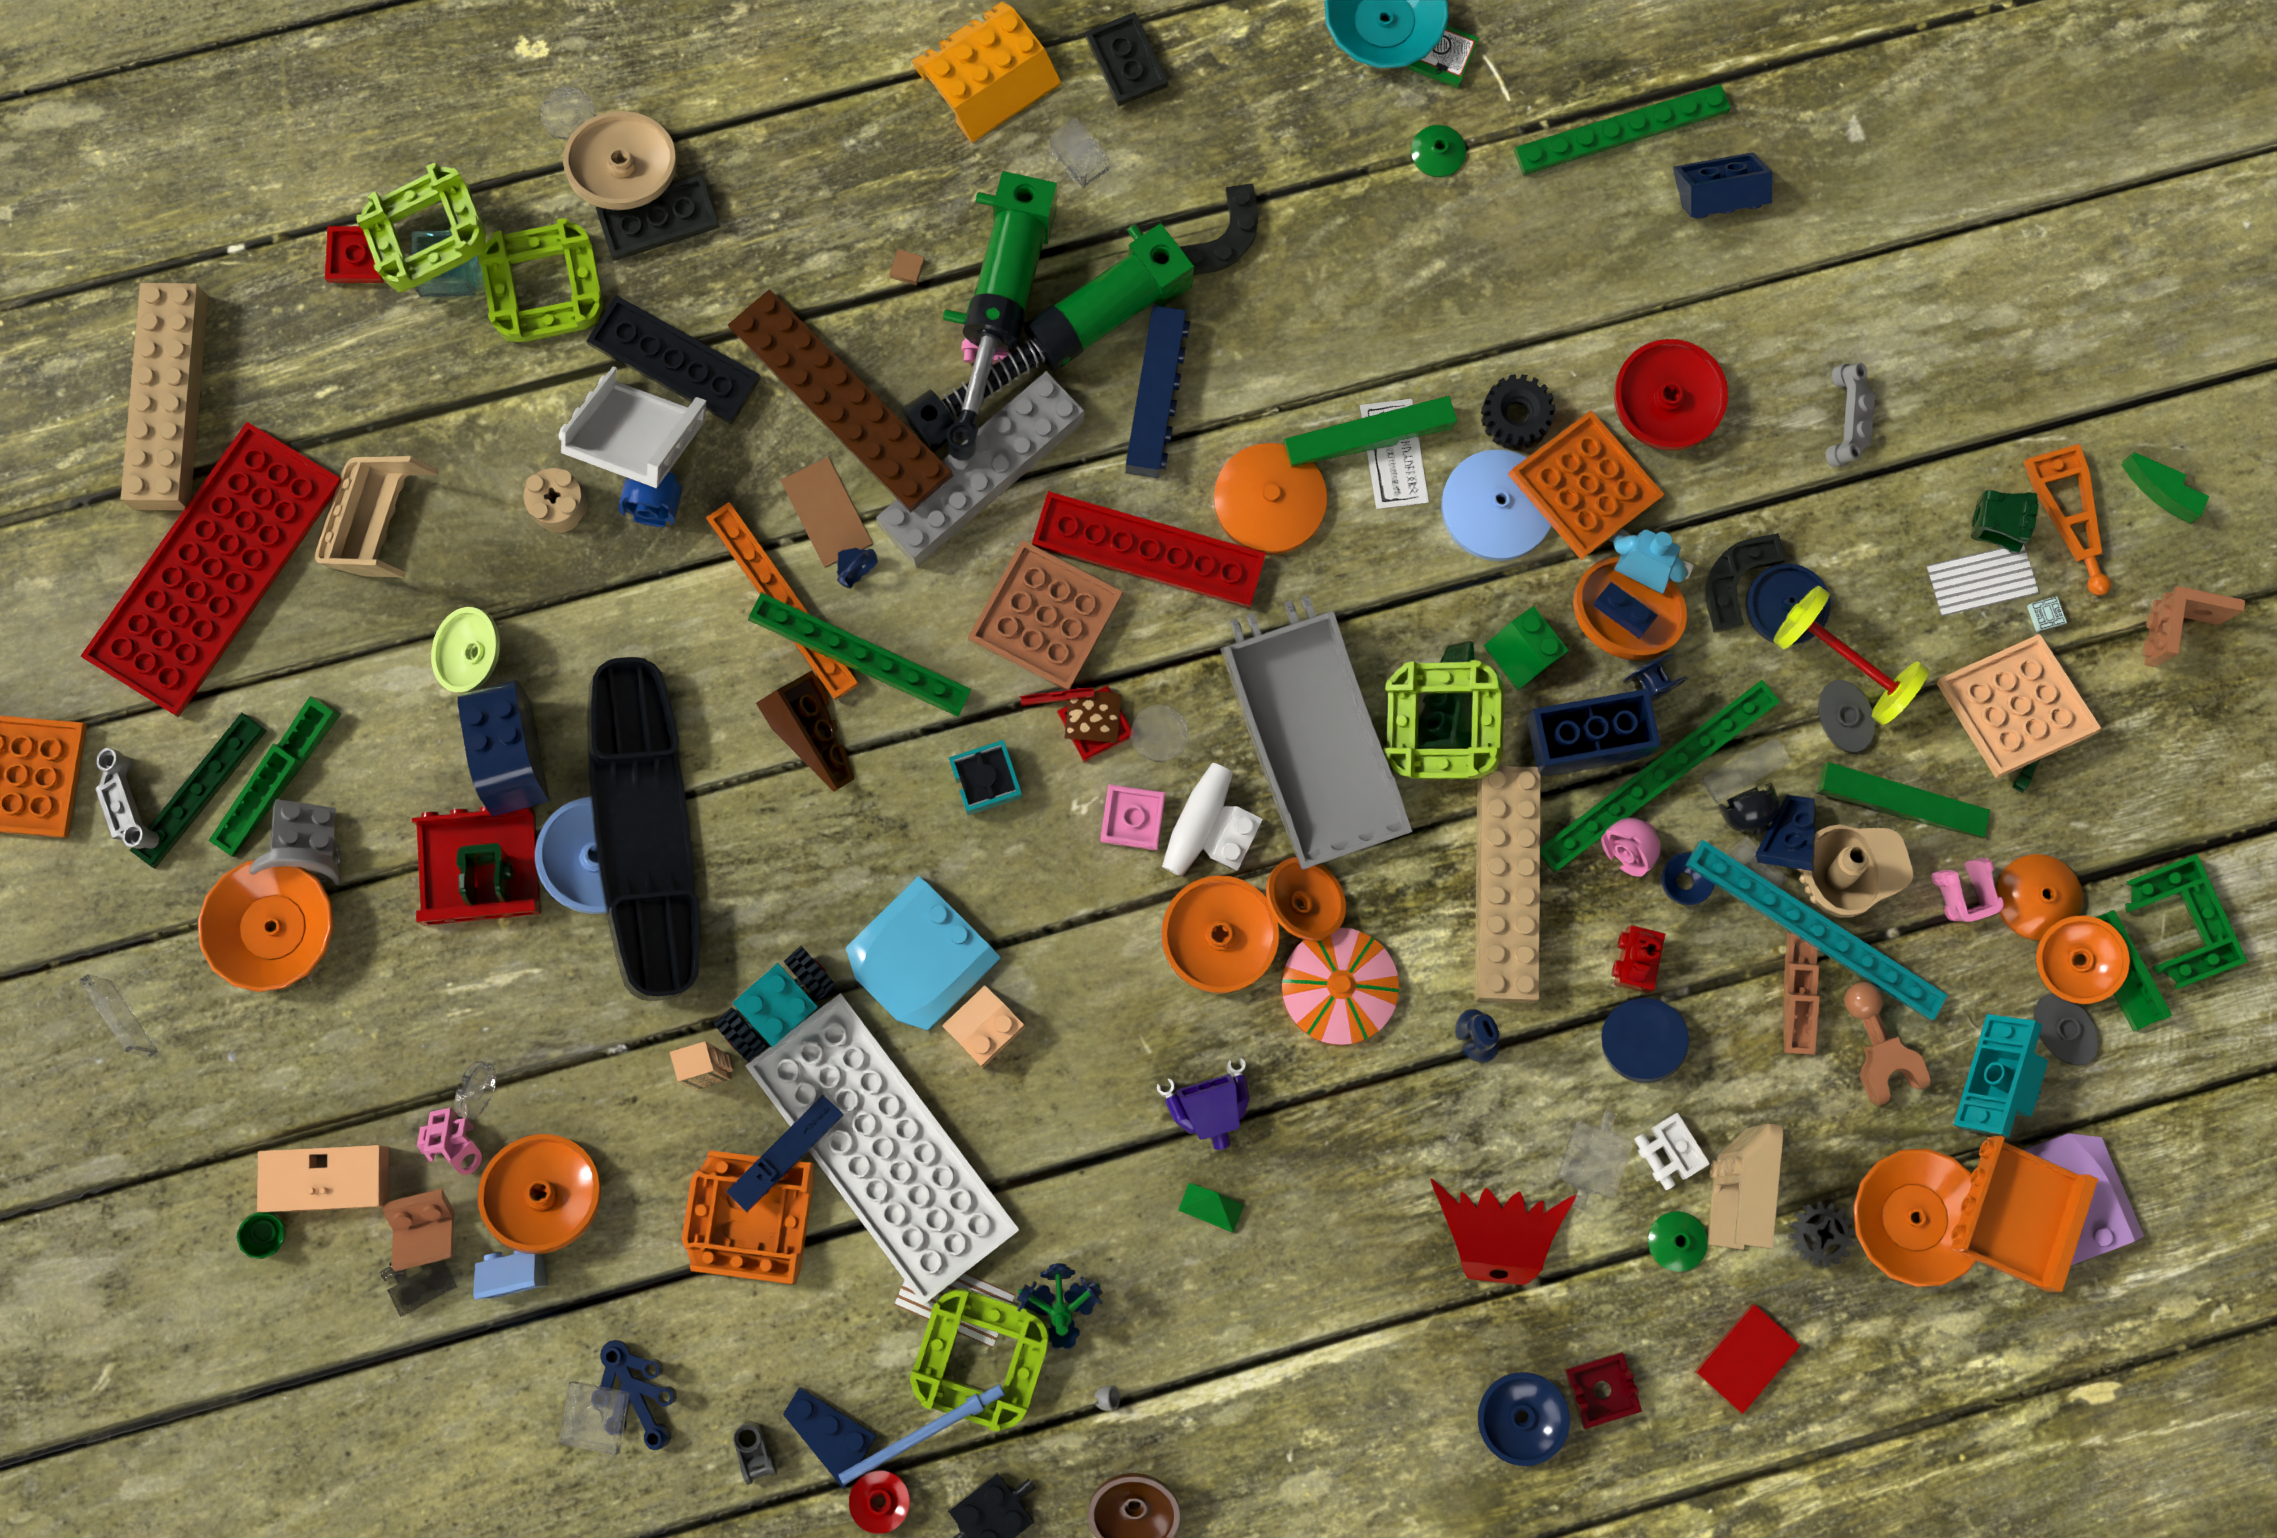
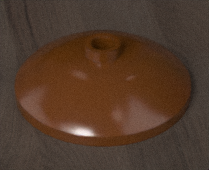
M1127 1473L1108 1479L1096 1489L1090 1499L1088 1521L1096 1538H1173L1180 1523V1506L1173 1491L1159 1479L1140 1473Z

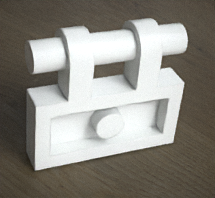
M1678 1113L1671 1115L1650 1128L1657 1138L1654 1141L1649 1142L1644 1133L1634 1138L1640 1148L1637 1151L1642 1158H1646L1654 1171L1652 1175L1656 1181L1661 1182L1665 1190L1676 1185L1670 1176L1676 1170L1682 1180H1685L1710 1164ZM1661 1147L1671 1161L1665 1166L1655 1152Z

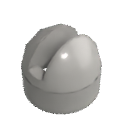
M1104 1386L1097 1390L1094 1396L1098 1398V1401L1095 1403L1096 1406L1105 1411L1117 1410L1120 1403L1118 1388L1116 1386Z

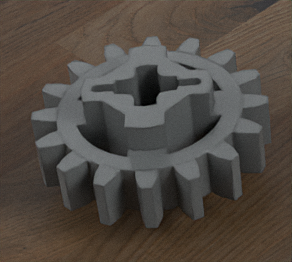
M1819 1201L1814 1202V1209L1809 1204L1803 1205L1804 1214L1801 1212L1794 1213L1798 1221L1789 1223L1788 1226L1795 1229V1233L1788 1235V1238L1796 1240V1244L1791 1249L1793 1251H1802L1799 1257L1800 1260H1806L1810 1257L1811 1266H1817L1820 1261L1822 1267H1829L1830 1260L1834 1264L1841 1263L1839 1255L1843 1257L1850 1256L1846 1247L1855 1246V1243L1849 1240V1235L1856 1234L1853 1229H1848L1847 1226L1852 1222V1219L1842 1218L1845 1211L1843 1208L1833 1211L1834 1203H1827L1823 1208L1822 1202ZM1820 1214L1816 1222L1812 1224L1806 1223L1812 1216ZM1835 1222L1839 1227L1840 1233H1838L1834 1225ZM1822 1229V1232L1827 1234L1826 1239H1821V1236L1817 1235V1231ZM1804 1236H1806L1810 1244L1809 1247L1805 1243ZM1837 1245L1831 1253L1824 1255L1829 1246Z

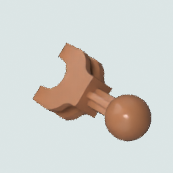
M1858 982L1850 986L1844 996L1845 1007L1852 1016L1862 1019L1872 1043L1863 1048L1866 1061L1860 1073L1861 1082L1870 1101L1880 1106L1890 1100L1891 1094L1888 1079L1895 1070L1903 1073L1910 1086L1916 1089L1928 1087L1931 1079L1923 1057L1916 1051L1904 1047L1899 1036L1888 1038L1879 1016L1883 1006L1881 991L1869 982Z

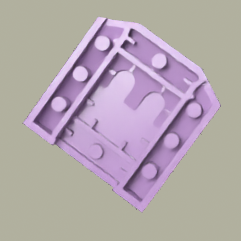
M2068 1133L2023 1149L2078 1175L2089 1174L2098 1178L2071 1265L2144 1237L2102 1137Z

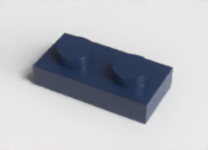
M1613 582L1609 583L1593 604L1594 607L1639 639L1658 616Z

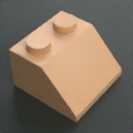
M985 985L942 1025L982 1069L1025 1029L1024 1024Z

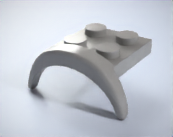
M276 799L273 807L270 852L260 856L252 863L250 874H256L261 870L272 867H302L321 872L331 878L336 886L340 885V870L332 860L336 808Z

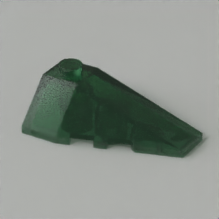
M1467 641L1447 646L1440 663L1471 662V660H1475L1474 643ZM1426 693L1422 701L1426 705L1418 722V749H1468V747H1471L1473 693Z

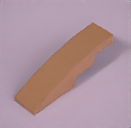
M1788 931L1784 971V1052L1815 1055L1820 996L1817 995L1820 967L1817 964L1818 949Z

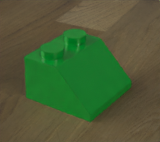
M1534 605L1511 621L1483 646L1517 691L1561 661L1569 651Z

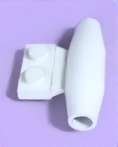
M1212 763L1195 786L1171 834L1162 865L1164 869L1183 877L1199 853L1204 849L1210 859L1234 871L1239 870L1263 819L1238 806H1224L1233 775L1231 770Z

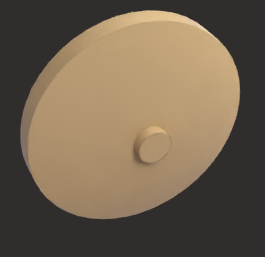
M628 111L608 112L585 121L571 134L563 153L565 174L575 193L592 205L611 210L633 209L655 200L672 182L677 165L675 147L668 132L655 120L645 115Z

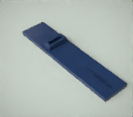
M822 1095L726 1192L748 1212L844 1114Z

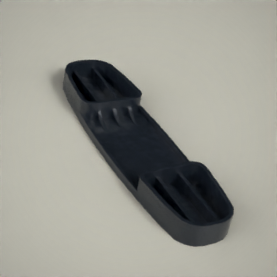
M615 658L607 660L598 667L589 684L588 693L589 787L599 876L615 957L624 986L633 996L641 1000H668L682 995L694 984L699 974L700 959L699 900L695 895L689 819L677 752L679 736L669 694L662 672L658 667L645 658Z

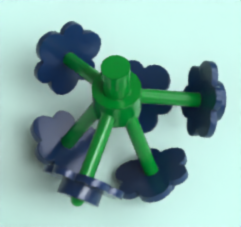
M1062 1263L1052 1264L1047 1271L1040 1273L1042 1278L1055 1280L1057 1302L1053 1305L1051 1304L1055 1300V1295L1050 1292V1288L1047 1285H1040L1035 1290L1037 1282L1033 1281L1031 1286L1025 1284L1022 1289L1018 1290L1019 1295L1016 1300L1021 1303L1017 1311L1020 1312L1025 1307L1039 1315L1046 1316L1049 1314L1051 1328H1048L1049 1342H1052V1347L1054 1349L1062 1347L1064 1349H1072L1076 1345L1075 1338H1078L1080 1335L1079 1329L1075 1328V1323L1072 1320V1313L1080 1311L1083 1315L1091 1314L1093 1306L1097 1302L1100 1305L1103 1303V1300L1100 1298L1103 1291L1100 1289L1099 1283H1096L1093 1279L1087 1282L1081 1276L1080 1280L1083 1285L1080 1286L1078 1283H1073L1070 1289L1064 1293L1066 1302H1063L1062 1279H1069L1076 1272Z

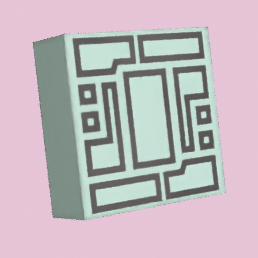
M2057 596L2034 602L2027 606L2036 633L2067 623Z

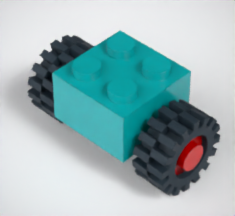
M802 946L783 961L797 978L793 979L777 962L732 1002L748 1020L747 1022L732 1007L714 1022V1025L727 1042L748 1063L767 1048V1045L754 1030H757L770 1046L774 1047L817 1008V1005L803 991L802 988L804 986L818 1001L836 986L834 981L826 974V970Z

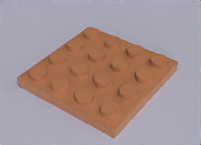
M1022 540L970 632L968 640L1068 691L1071 690L1119 603L1123 591Z

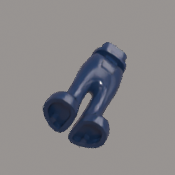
M1477 1009L1464 1011L1456 1022L1455 1035L1459 1040H1466L1471 1037L1472 1040L1463 1046V1053L1471 1060L1479 1063L1493 1060L1499 1051L1497 1043L1499 1030L1495 1021L1489 1015H1484Z

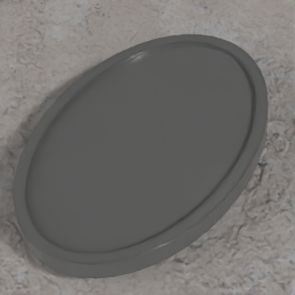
M1834 680L1828 683L1822 690L1818 702V713L1823 730L1830 741L1839 749L1848 753L1861 752L1868 747L1874 735L1875 722L1871 716V706L1862 691L1854 684L1845 680Z
M2053 993L2041 997L2034 1008V1020L2043 1024L2039 1037L2046 1048L2055 1057L2071 1065H2084L2091 1062L2098 1050V1036L2095 1026L2086 1011L2078 1003L2068 1002Z

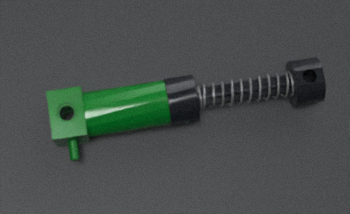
M1160 223L1143 234L1137 225L1130 226L1128 233L1134 241L1129 244V255L1056 305H1051L1024 324V330L1028 337L1025 339L1026 344L1021 347L1017 345V350L1013 353L1007 351V357L1002 360L998 357L999 362L993 366L991 365L981 404L984 405L986 397L993 399L995 391L1002 392L1004 385L1011 386L1013 379L1020 380L1022 373L1029 374L1031 367L1038 368L1039 362L1045 363L1052 371H1057L1082 354L1085 349L1156 302L1158 306L1164 307L1192 288L1194 265L1165 227ZM962 382L963 386L958 390L953 388V393L949 396L943 394V400L929 389L902 408L903 415L913 432L932 452L948 443L947 432L961 414L969 382L967 384Z

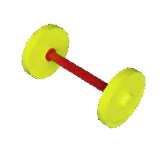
M1817 586L1790 610L1774 637V643L1784 650L1791 646L1806 630H1809L1886 689L1875 705L1871 716L1881 725L1889 723L1916 696L1928 677L1929 669L1919 661H1916L1903 670L1893 681L1815 621L1830 595L1821 586Z

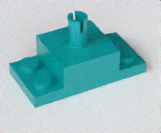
M1986 1014L1953 1123L1954 1126L1964 1130L2009 1138L2016 1114L2032 1117L2036 1102L2040 1099L2038 1095L2041 1094L2040 1088L2048 1064V1060L2035 1053L2043 1024L2035 1020Z

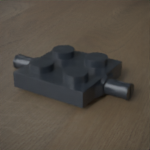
M998 1472L994 1473L948 1509V1512L958 1524L960 1532L953 1538H1015L1034 1523V1520L1025 1510L1022 1499L1036 1489L1035 1485L1028 1478L1014 1489L1005 1483Z

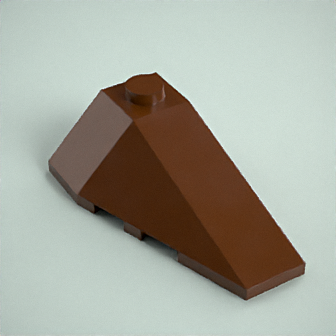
M813 670L777 689L756 703L771 729L833 792L854 780L845 748L838 743L835 730L838 729L836 720H831L827 706L830 704L828 696Z

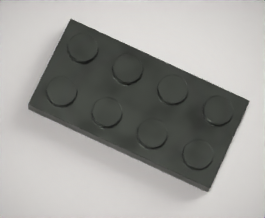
M702 174L670 184L655 200L637 208L611 210L596 207L613 261L720 228Z

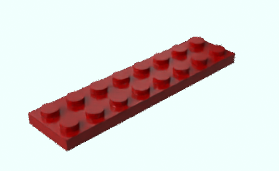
M1050 491L1047 492L1031 543L1042 550L1249 609L1266 556L1265 552Z

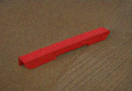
M1094 688L1071 689L1068 691L1038 693L1019 697L1021 698V706L1094 698Z

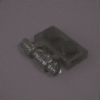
M441 1260L434 1265L432 1263L420 1265L422 1271L408 1278L406 1272L408 1269L395 1272L391 1267L392 1262L389 1263V1267L380 1271V1275L385 1282L395 1277L398 1283L387 1291L400 1317L410 1314L457 1288L445 1260Z

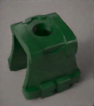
M1994 490L1984 491L1977 500L1972 520L1971 538L1977 541L1990 542L2009 550L2011 553L2019 554L2023 544L2029 542L2035 529L2039 506L2037 493L2011 494Z

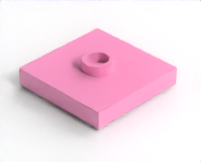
M1108 784L1100 843L1157 851L1166 792Z

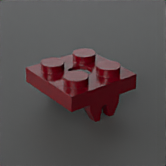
M1623 1352L1564 1369L1583 1429L1643 1412L1638 1399L1639 1390L1634 1384V1375L1628 1368ZM1599 1381H1605L1610 1385L1611 1393L1606 1399H1599L1594 1394V1386Z

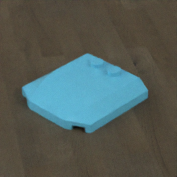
M920 876L846 947L855 979L898 1022L918 1027L925 1031H929L1001 960V957Z

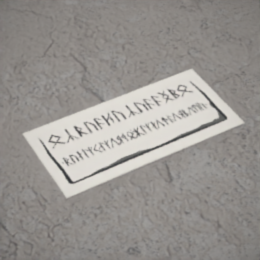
M1412 399L1360 405L1361 417L1365 418L1413 405ZM1418 437L1400 440L1394 446L1367 451L1376 509L1429 503Z

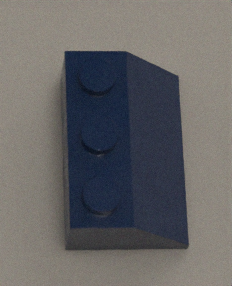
M1754 152L1673 166L1682 208L1691 218L1702 219L1708 217L1709 214L1719 212L1730 214L1735 212L1736 209H1757L1764 204L1772 203V171Z

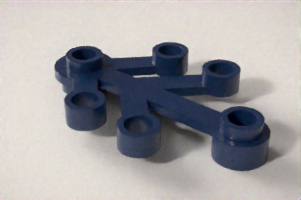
M620 1340L607 1342L602 1347L600 1353L601 1362L605 1366L600 1388L592 1395L594 1405L605 1407L613 1401L611 1390L616 1375H618L622 1385L614 1414L606 1421V1430L612 1435H617L626 1429V1415L631 1401L645 1430L644 1442L646 1446L651 1450H660L666 1447L671 1440L670 1429L664 1424L656 1423L643 1395L656 1399L660 1406L666 1407L676 1401L677 1393L670 1386L663 1388L634 1378L629 1369L631 1367L641 1370L647 1379H654L662 1374V1363L657 1359L648 1360L631 1354L629 1347ZM612 1351L617 1353L618 1358L616 1361L611 1357ZM650 1364L656 1367L655 1374L649 1371ZM664 1391L670 1395L669 1402L663 1399ZM600 1392H602V1393L605 1394V1396H606V1401H605V1402H602V1401L600 1400V1398H599ZM614 1420L619 1422V1430L613 1427ZM652 1433L658 1436V1443L653 1442Z

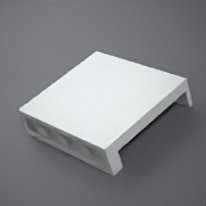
M613 366L606 376H601L595 390L587 394L583 405L575 409L572 419L568 424H563L559 432L561 453L657 488L704 424L707 401L696 397L689 407H685L616 381L617 368Z

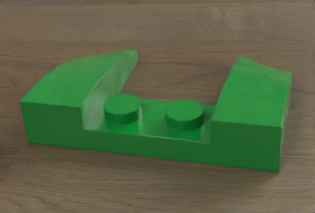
M2198 854L2126 881V885L2132 886L2131 903H2125L2126 913L2179 893L2204 946L2152 967L2153 971L2157 974L2163 971L2176 982L2173 986L2175 989L2185 987L2248 962Z

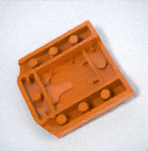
M710 1150L701 1168L696 1170L692 1176L688 1194L682 1242L684 1249H687L691 1271L796 1285L802 1267L815 1179L814 1163L798 1161L746 1212L726 1191L760 1156Z

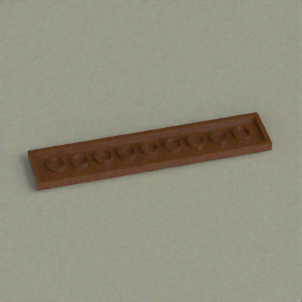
M770 289L728 324L730 331L910 513L953 476L952 471Z

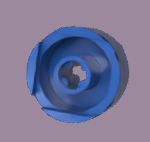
M668 472L657 488L626 477L618 506L619 512L625 517L628 512L634 516L633 521L643 525L665 527L667 521H670V525L674 524L682 494V487L676 482V475Z

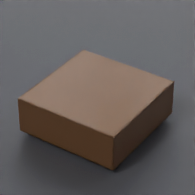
M898 249L889 274L890 278L917 285L925 262L924 256Z

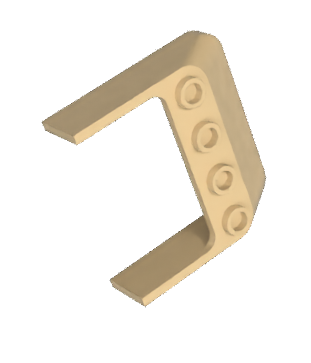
M412 456L351 458L343 468L340 477L342 481L336 489L315 552L316 562L329 568L360 576L404 578L406 572L379 561L378 556L382 545L386 541L389 522L395 514V504L399 492L404 486V479L409 475H438L439 469Z
M1764 1124L1746 1128L1718 1155L1716 1160H1712L1710 1177L1714 1178L1708 1245L1744 1250V1245L1773 1249L1783 1143V1128L1781 1125Z

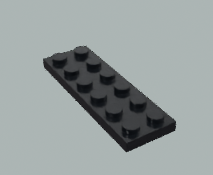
M617 295L586 340L589 346L686 400L693 402L696 397L706 400V411L731 425L761 380L760 374Z

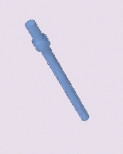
M998 1384L980 1395L976 1393L970 1396L963 1405L839 1474L843 1485H846L968 1415L973 1414L975 1416L984 1411L986 1405L1005 1395L1002 1386Z

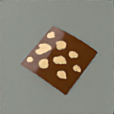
M1094 691V698L1068 700L1065 739L1117 743L1121 694Z

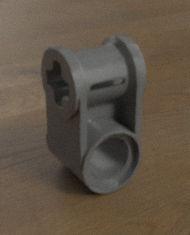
M753 1421L742 1424L735 1431L733 1441L746 1484L750 1485L754 1479L771 1474V1476L777 1475L775 1460L761 1425ZM744 1429H750L755 1432L757 1438L755 1444L748 1445L743 1442L741 1434ZM764 1464V1465L761 1466V1467H758V1468L753 1469V1467H756V1466H759V1465Z

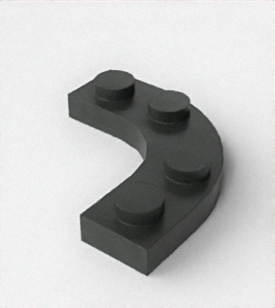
M1253 183L1226 187L1225 193L1230 224L1222 236L1207 243L1180 246L1181 250L1194 265L1193 275L1217 272L1232 266L1242 258L1252 245L1258 226V209Z
M1779 533L1738 542L1728 548L1714 563L1707 578L1705 591L1707 608L1714 633L1741 628L1744 625L1737 598L1738 582L1740 577L1747 571L1780 564L1786 560Z

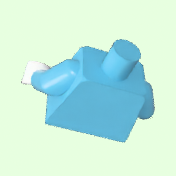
M1621 529L1609 539V541L1613 542L1616 552L1621 554L1614 570L1661 594L1664 593L1670 578L1674 582H1681L1684 579L1688 580L1693 570V564L1683 561L1678 557L1681 548L1672 542V537L1666 532L1655 534L1649 530H1643L1636 536L1630 535Z

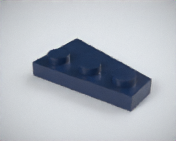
M1786 795L1776 818L1771 823L1755 854L1757 863L1814 871L1816 804L1814 798Z
M799 1387L783 1415L840 1486L845 1489L848 1483L843 1485L839 1474L862 1461L877 1434Z

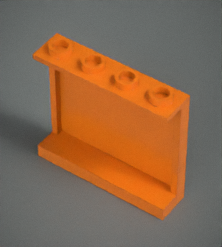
M2003 1136L1987 1137L1979 1150L1981 1158L1978 1167L1974 1169L1970 1177V1184L1972 1185L1969 1194L1961 1204L1960 1210L1962 1215L1959 1224L1954 1227L1951 1234L1953 1242L1950 1249L2046 1292H2062L2098 1178L2089 1174L2078 1175L2004 1142L2005 1137Z

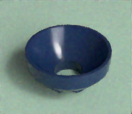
M1691 852L1677 854L1665 864L1661 875V884L1664 892L1672 901L1681 905H1696L1703 902L1711 895L1715 886L1714 883L1685 866L1692 854ZM1681 873L1688 874L1692 878L1693 884L1688 890H1683L1677 885L1676 879Z

